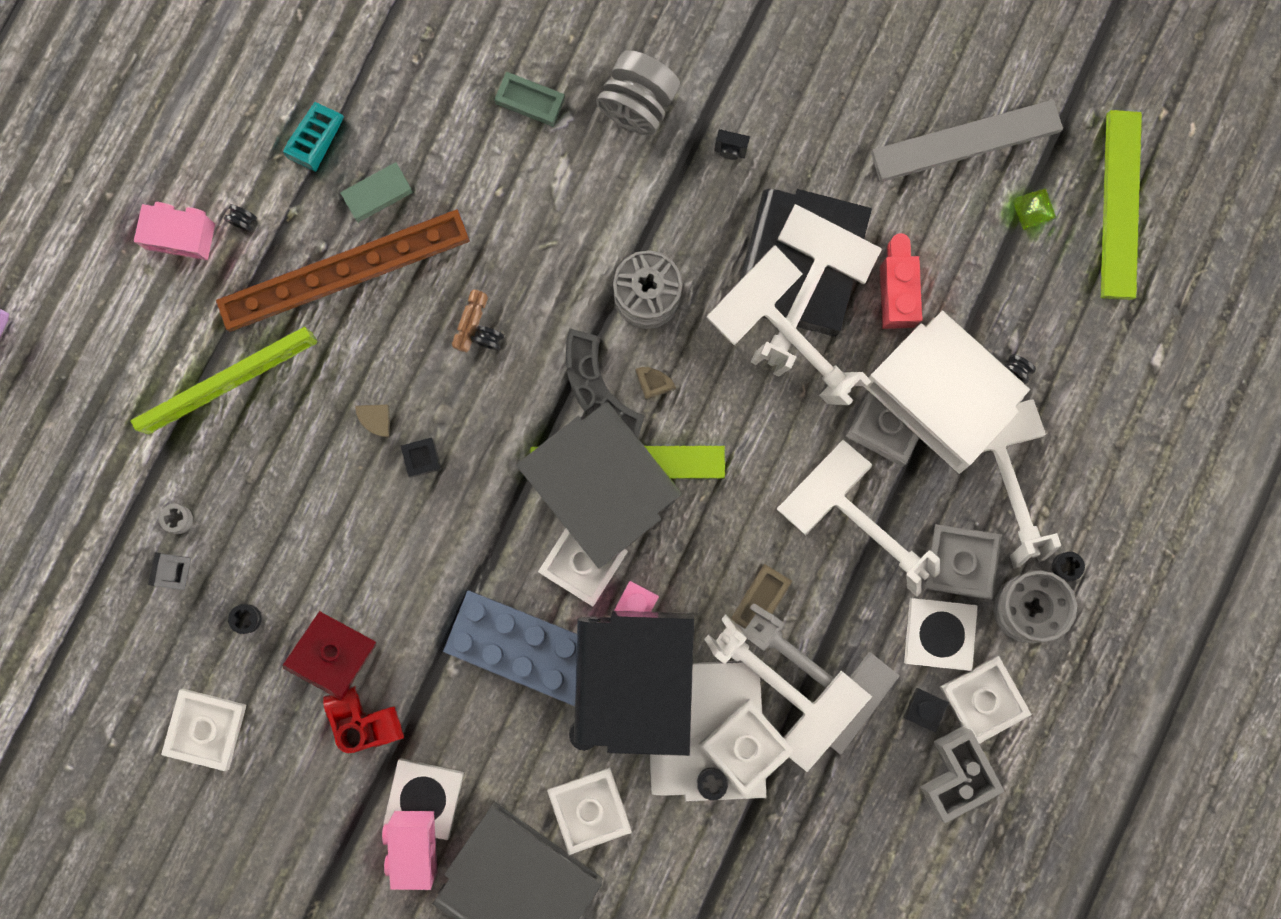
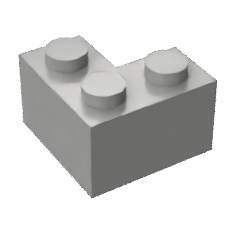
M962 726L933 741L948 772L920 786L935 816L943 823L955 819L1004 792L972 730Z

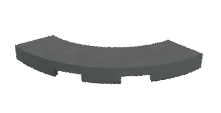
M569 328L566 342V367L569 381L578 403L587 416H589L594 410L609 402L635 436L639 438L645 415L627 408L606 387L598 363L600 337Z

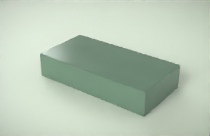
M506 71L494 101L496 105L554 127L565 101V94Z
M395 162L340 193L355 220L359 223L412 194L413 191Z

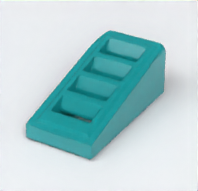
M314 102L288 140L283 154L287 159L316 172L344 116ZM318 114H321L332 120L329 124H326L316 118ZM315 125L324 129V132L320 134L311 128ZM307 135L317 139L316 144L305 140ZM304 146L311 149V152L307 154L300 149Z

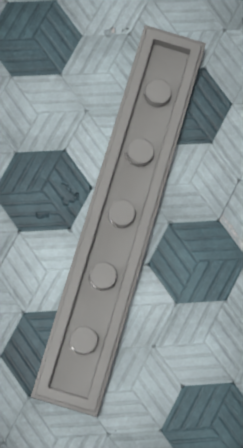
M1053 99L872 150L871 155L879 181L884 182L1057 134L1063 130Z

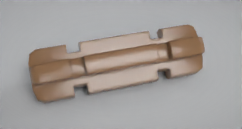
M472 290L468 298L469 306H465L457 328L459 333L455 334L452 346L456 350L462 352L470 350L472 344L471 336H475L476 328L483 314L481 309L485 308L488 300L487 294L482 291Z

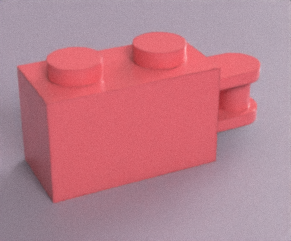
M902 233L894 235L888 243L887 257L880 265L882 329L915 328L922 321L919 256H911L910 239Z

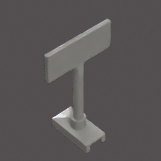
M753 603L750 609L756 613L754 618L745 629L738 625L747 640L763 651L767 647L777 649L814 680L827 688L834 678L782 637L783 633L780 630L784 623ZM870 652L850 678L868 692L872 698L830 745L840 755L899 678L896 672Z

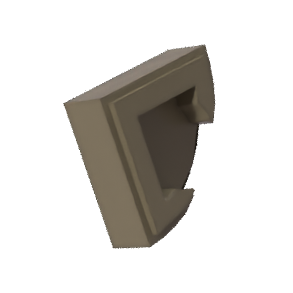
M650 367L635 369L645 400L676 390L671 378L663 372Z
M388 404L355 406L360 423L368 431L380 437L390 438V406Z

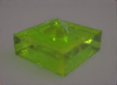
M1046 188L1013 200L1023 230L1057 218Z

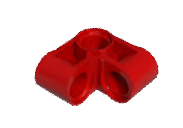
M356 686L350 687L342 700L330 694L323 697L324 710L330 722L335 743L342 752L348 754L404 738L395 706L366 715L356 691ZM351 728L356 729L360 733L361 739L357 746L351 745L347 740V733Z

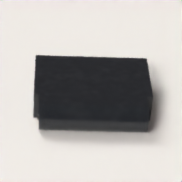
M775 189L763 190L739 282L776 245L802 273L797 281L775 303V308L786 318L814 263L813 258L777 240L794 205L796 204L862 239L865 238L872 208L797 189L795 194ZM827 266L797 327L836 337L842 328L854 279Z
M612 611L611 617H582L577 619L575 743L588 746H607V753L690 756L694 640L693 613Z

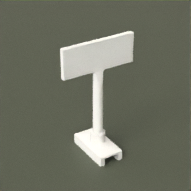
M795 204L777 240L813 258L814 263L786 319L795 328L797 327L827 266L865 284L882 248ZM779 332L778 335L773 336L771 343L766 342L756 350L751 363L757 365L763 359H766L769 365H777L773 374L779 377L790 370L795 362L796 356L788 353L792 343Z
M775 245L719 302L706 318L735 345L762 316L767 317L823 375L822 380L828 386L819 396L827 404L850 405L853 401L848 395L851 392V388L853 386H868L871 380L863 372H842L836 365L832 367L775 308L776 301L802 275L799 269Z
M1033 399L1020 402L1015 406L1019 411L1018 414L983 451H993L1020 528L1018 535L1022 545L1010 555L1013 568L1022 566L1031 556L1032 558L1037 557L1038 562L1045 561L1061 547L1057 533L1041 537L1037 526H1033L1006 446L1041 438L1046 435Z
M842 440L777 508V511L806 536L833 507H838L900 562L899 566L907 572V588L914 595L918 596L921 593V578L926 580L929 577V573L934 578L939 574L940 558L930 550L922 558L918 557L913 551L908 552L845 497V494L872 467V464L847 442Z
M725 614L721 620L727 628L719 635L717 640L708 634L704 639L713 655L723 664H726L731 657L737 662L741 660L803 712V716L785 735L784 739L795 751L789 758L808 772L872 696L841 670L814 702H811L749 650V645L745 643L746 636L738 625Z

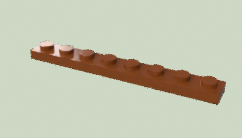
M456 209L217 299L216 303L226 330L232 332L470 242L459 211Z

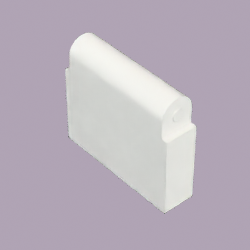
M942 310L926 325L927 327L921 323L869 376L871 382L868 386L864 387L960 474L975 461L1018 414L1019 411L1015 406L1023 400V397L1029 392L1030 388Z
M727 661L726 664L722 662L693 663L690 756L650 755L651 794L684 795L685 801L708 800L700 794L697 788L698 775L706 768H720L699 744L747 700H750L762 713L760 676L742 661ZM713 775L707 776L708 782L703 781V788H709L711 793L718 791L717 785L721 786L722 780H716ZM725 775L728 781V788L726 794L718 800L766 798V780H763L744 797Z

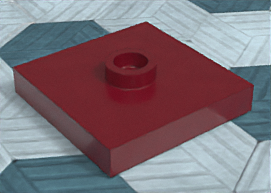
M319 611L283 663V669L333 697L342 700L373 652L377 642Z

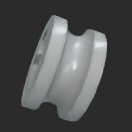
M170 504L162 509L159 515V522L164 530L174 534H182L191 528L193 516L187 507L179 504ZM178 510V514L183 515V520L178 521L177 527H175V524L169 523V518L174 517V511Z

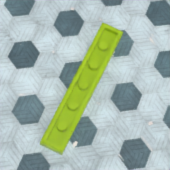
M1110 110L1106 114L1100 298L1133 300L1136 298L1142 112Z
M304 326L130 420L135 431L149 435L316 345L318 341L313 332Z
M644 446L670 479H725V446ZM530 447V453L538 447Z

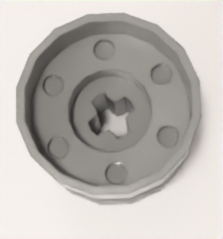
M625 50L620 54L612 69L614 80H608L604 84V91L599 94L596 103L608 118L620 126L641 135L651 136L656 133L659 128V121H662L665 116V111L662 107L671 105L680 88V81L667 66L658 60L637 51Z
M651 250L635 252L625 258L616 269L613 281L616 309L621 317L634 327L651 329L660 327L670 321L678 310L682 291L681 274L675 263L663 253ZM648 281L653 282V289H649L647 293L642 291V285H646Z
M1038 570L1013 577L1001 585L994 597L993 612L997 625L1005 635L1015 641L1024 643L1046 642L1058 639L1069 631L1076 619L1077 602L1073 590L1064 579L1052 572ZM1032 602L1031 607L1036 609V613L1029 614V610L1024 608L1026 603Z

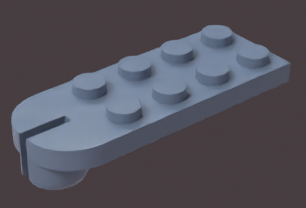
M468 590L443 652L575 706L577 633Z

